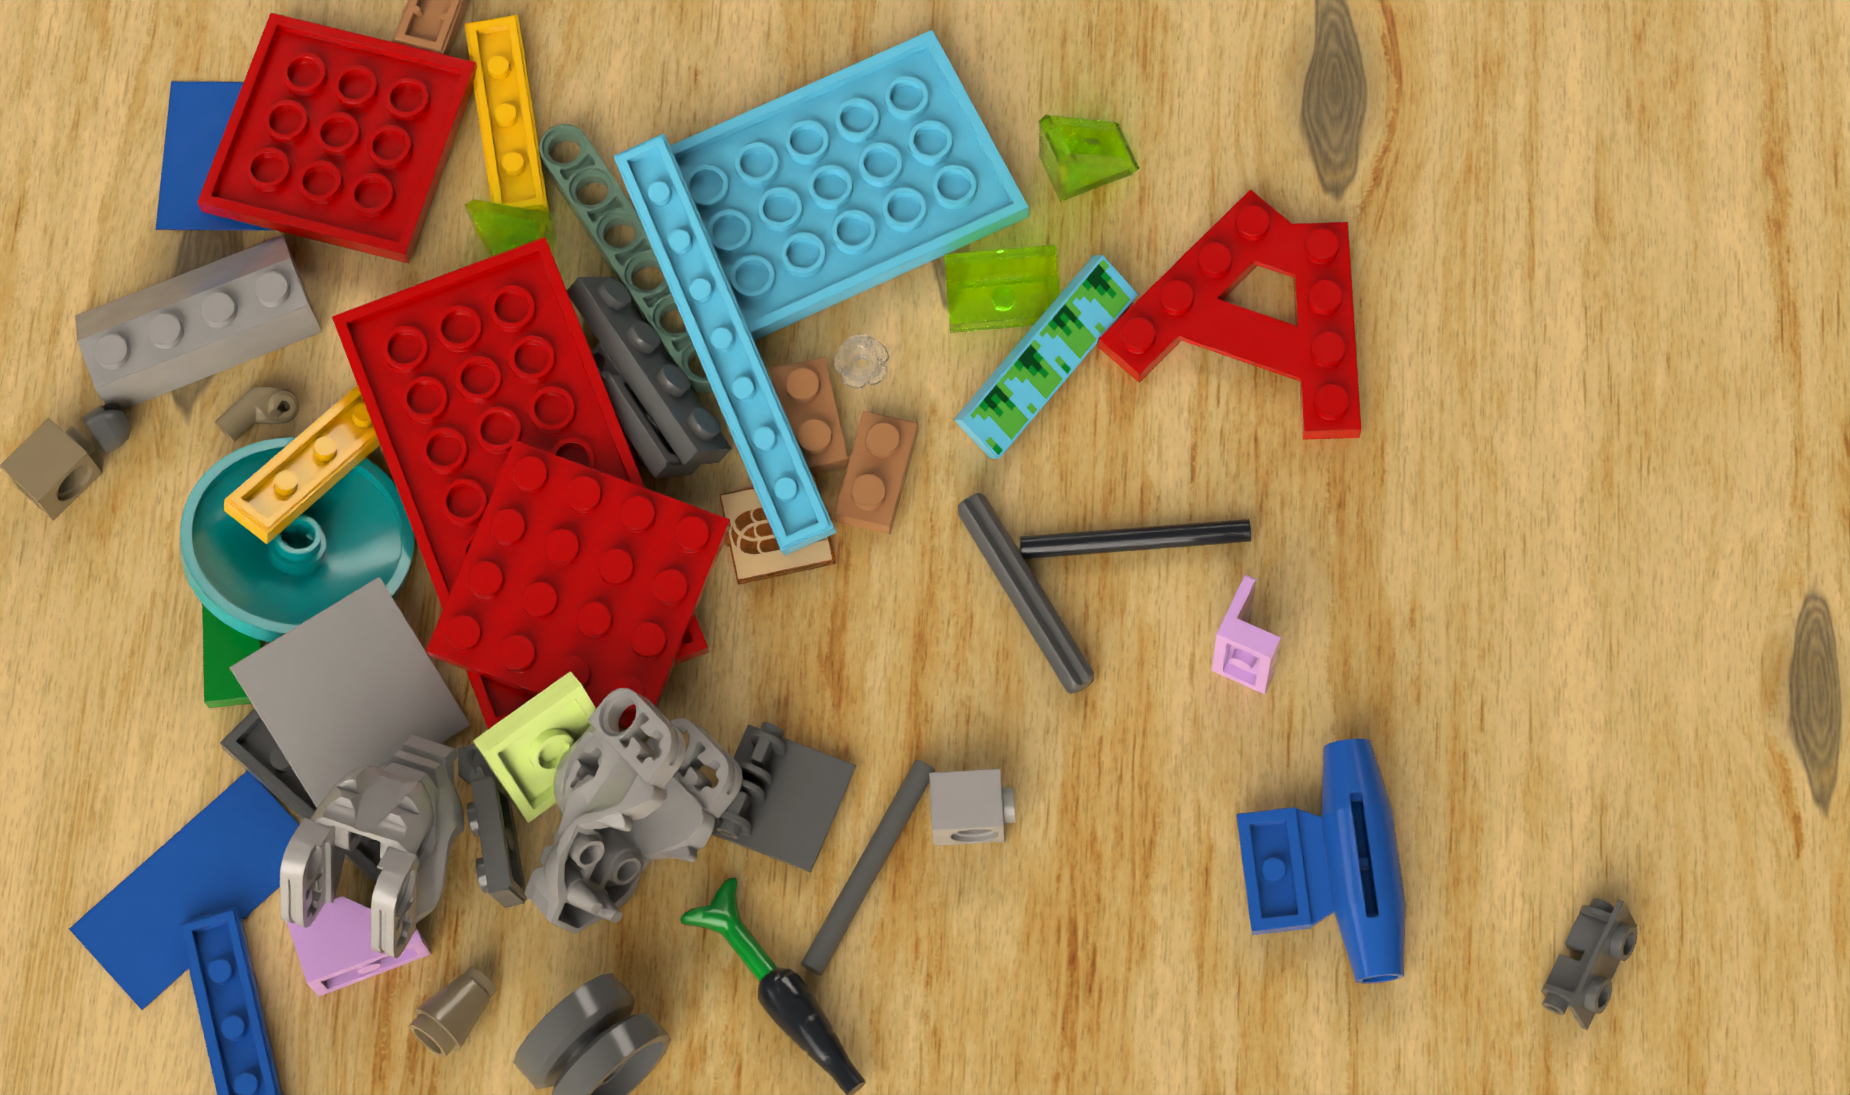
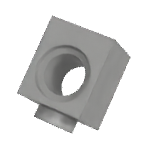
M1000 769L929 773L934 846L1005 842L1004 823H1015L1013 787H1001Z

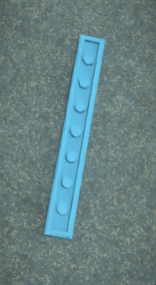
M663 133L614 155L615 162L781 552L786 556L837 533L667 137Z

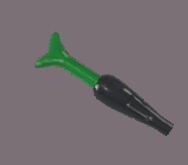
M734 877L728 878L717 890L710 905L691 908L681 916V923L688 926L707 928L725 937L730 946L758 980V1000L768 1015L803 1051L807 1052L809 1057L836 1081L846 1095H853L865 1085V1079L850 1061L837 1034L833 1031L831 1023L803 979L791 969L778 968L742 922L736 899L737 880Z

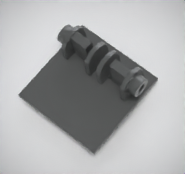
M763 722L759 729L748 724L734 755V759L742 769L743 779L741 788L732 803L721 814V817L719 819L715 818L712 835L811 873L854 774L856 765L783 738L784 731L776 725Z

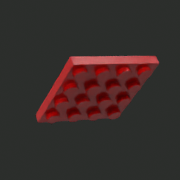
M270 13L197 203L201 211L409 264L474 87L473 80L477 69L476 62Z
M514 440L426 652L430 657L534 696L571 671L582 684L596 709L605 697L619 688H629L649 699L658 707L730 529V519ZM635 704L628 706L623 711L618 723L619 728L626 730L632 725L636 716Z

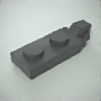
M599 342L591 351L619 424L637 450L638 458L642 465L652 473L654 478L692 475L701 464L686 466L682 464Z
M476 745L462 746L458 748V775L472 786L474 801L467 803V816L473 835L475 837L480 836L483 857L476 859V873L480 887L484 893L489 892V895L505 908L524 904L525 900H527L524 894L526 888L511 799Z

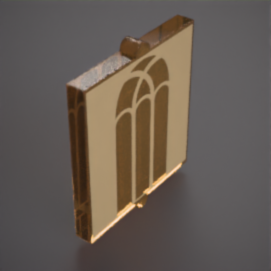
M814 474L812 476L820 492L817 474ZM754 487L719 495L723 516L730 519L731 522L724 545L730 547L738 585L836 564L830 536L784 556Z

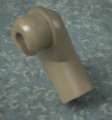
M252 387L215 421V424L230 440L235 442L254 423L285 424L292 421L298 414L299 402L296 395L289 389Z

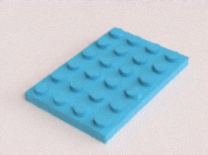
M933 30L671 145L754 341L1029 217V207Z

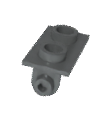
M1593 898L1589 906L1584 905L1581 907L1579 915L1565 941V945L1568 949L1582 953L1583 956L1578 961L1559 954L1541 990L1545 995L1542 1005L1553 1013L1564 1015L1567 1008H1569L1581 1028L1588 1030L1595 1014L1602 1013L1607 1007L1612 994L1611 980L1621 960L1626 961L1631 956L1636 945L1637 924L1624 901L1618 900L1615 907H1613L1606 901Z

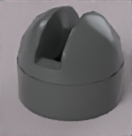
M105 404L82 416L107 455L122 446L129 439L132 429L131 422L126 412L118 406Z

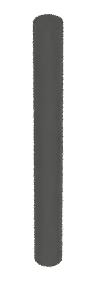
M915 760L802 960L801 965L807 970L820 976L823 974L928 786L929 773L935 772L930 765L920 760Z

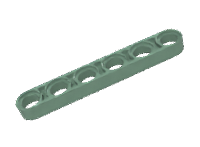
M559 124L551 127L543 134L539 144L540 155L547 173L616 279L629 291L631 302L641 317L658 333L661 340L660 344L674 365L681 369L688 377L690 388L698 393H713L707 377L696 376L689 370L692 359L698 354L687 329L681 333H669L661 327L663 317L668 312L678 310L665 277L662 283L652 290H642L633 284L635 274L643 268L654 267L662 272L636 210L582 130L571 124ZM571 141L580 147L578 157L571 162L559 163L550 157L553 147L558 143ZM590 183H599L608 189V194L601 203L586 205L578 200L580 189ZM617 225H627L636 231L634 240L624 247L609 245L605 241V236L612 227Z

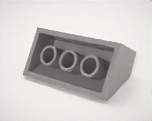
M284 235L75 316L77 341L95 390L105 404L118 406L122 410L322 332Z

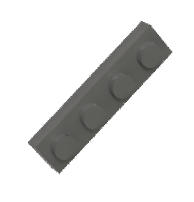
M578 277L567 290L569 298L682 464L686 466L719 463L732 449L720 432L719 422L709 411L705 410L690 388V381L686 374L674 365L660 344L661 340L658 333L644 321L631 302V295L627 288L617 281L615 277Z

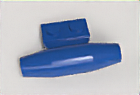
M1368 739L1335 741L1323 747L1321 817L1296 807L1236 814L1251 934L1261 935L1311 929L1334 913L1356 983L1371 984L1397 980L1404 977L1406 901L1392 806L1371 741Z

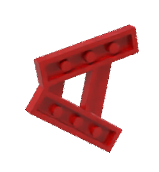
M1250 189L1098 338V348L1140 383L1181 341L1299 381L1303 440L1360 438L1361 415L1348 222L1292 224ZM1257 266L1293 277L1296 325L1223 300Z

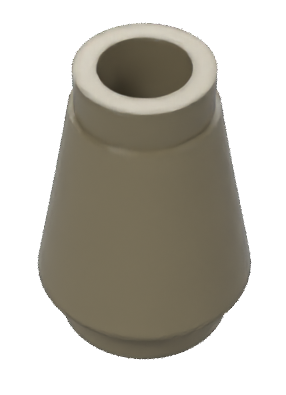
M469 967L464 974H461L415 1010L417 1017L409 1025V1028L423 1045L438 1056L445 1058L452 1049H461L497 989L493 982L481 971L474 967Z

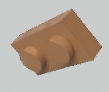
M820 357L770 368L773 385L812 475L847 468L849 458L826 358Z
M867 411L862 412L834 513L835 522L891 534L919 432L917 422Z

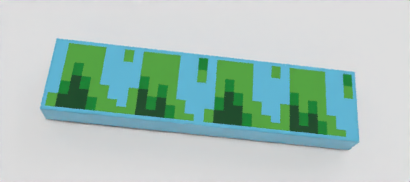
M1093 255L953 420L989 458L999 459L1096 345L1098 338L1113 325L1138 295L1136 291L1103 255Z

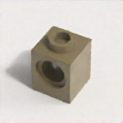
M49 418L0 464V468L14 486L53 521L102 474L90 457L96 450L92 443L75 427L71 426L64 432Z

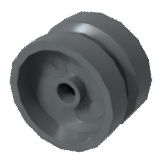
M613 973L602 974L583 984L546 1014L518 1048L513 1063L536 1090L554 1086L551 1095H629L667 1052L671 1038L649 1013L631 1015L635 1004L633 995Z

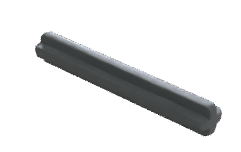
M976 493L964 499L958 505L959 517L1065 690L1070 694H1074L1085 689L1094 681L1092 668L989 501L982 493Z

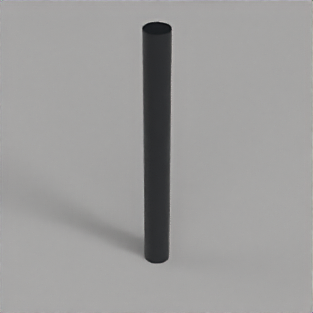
M1249 519L1020 536V549L1024 559L1241 543L1251 542V526Z

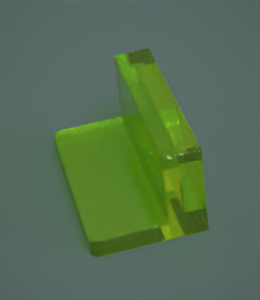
M1056 245L944 255L950 333L1033 326L1060 295Z

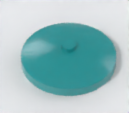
M296 437L275 438L252 443L233 451L213 464L202 475L189 494L183 509L180 526L179 546L183 570L189 585L202 604L229 627L252 638L270 643L379 576L394 601H396L410 573L414 551V533L395 483L369 459L365 458L268 544L264 543L224 511V499Z

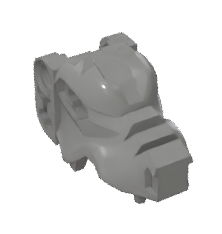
M619 688L604 698L588 719L591 726L561 757L554 776L553 786L556 803L562 813V820L552 835L554 844L547 845L543 849L539 861L544 866L533 870L524 892L526 897L533 901L550 923L575 934L603 918L614 923L620 921L623 914L619 908L635 893L640 875L651 860L675 858L694 862L697 859V851L706 845L713 832L715 818L719 819L721 817V814L737 796L742 784V769L738 762L704 728L685 718H676L669 721L649 699L629 688ZM635 704L636 716L632 725L620 732L618 723L621 714L628 706ZM686 732L689 733L690 738L687 750L685 739L682 735ZM647 735L650 736L646 743L642 742ZM703 765L717 771L716 776L719 782L716 787L711 788V780L704 773L698 771Z
M411 735L388 762L379 767L365 765L356 768L337 782L317 807L311 819L303 818L286 847L280 868V908L282 920L290 923L295 922L299 926L308 928L316 919L325 902L334 903L346 850L353 851L359 844L362 836L380 841L381 860L377 868L382 869L377 879L371 902V949L382 954L385 952L388 956L398 958L414 934L416 923L430 914L438 904L443 894L451 845L454 838L464 831L463 807L458 792L453 785V761L458 757L456 749Z

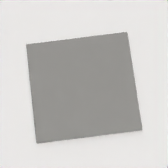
M380 576L229 667L316 808L332 787L345 775L365 765L379 767L388 762L411 735L441 744L470 726L469 721Z

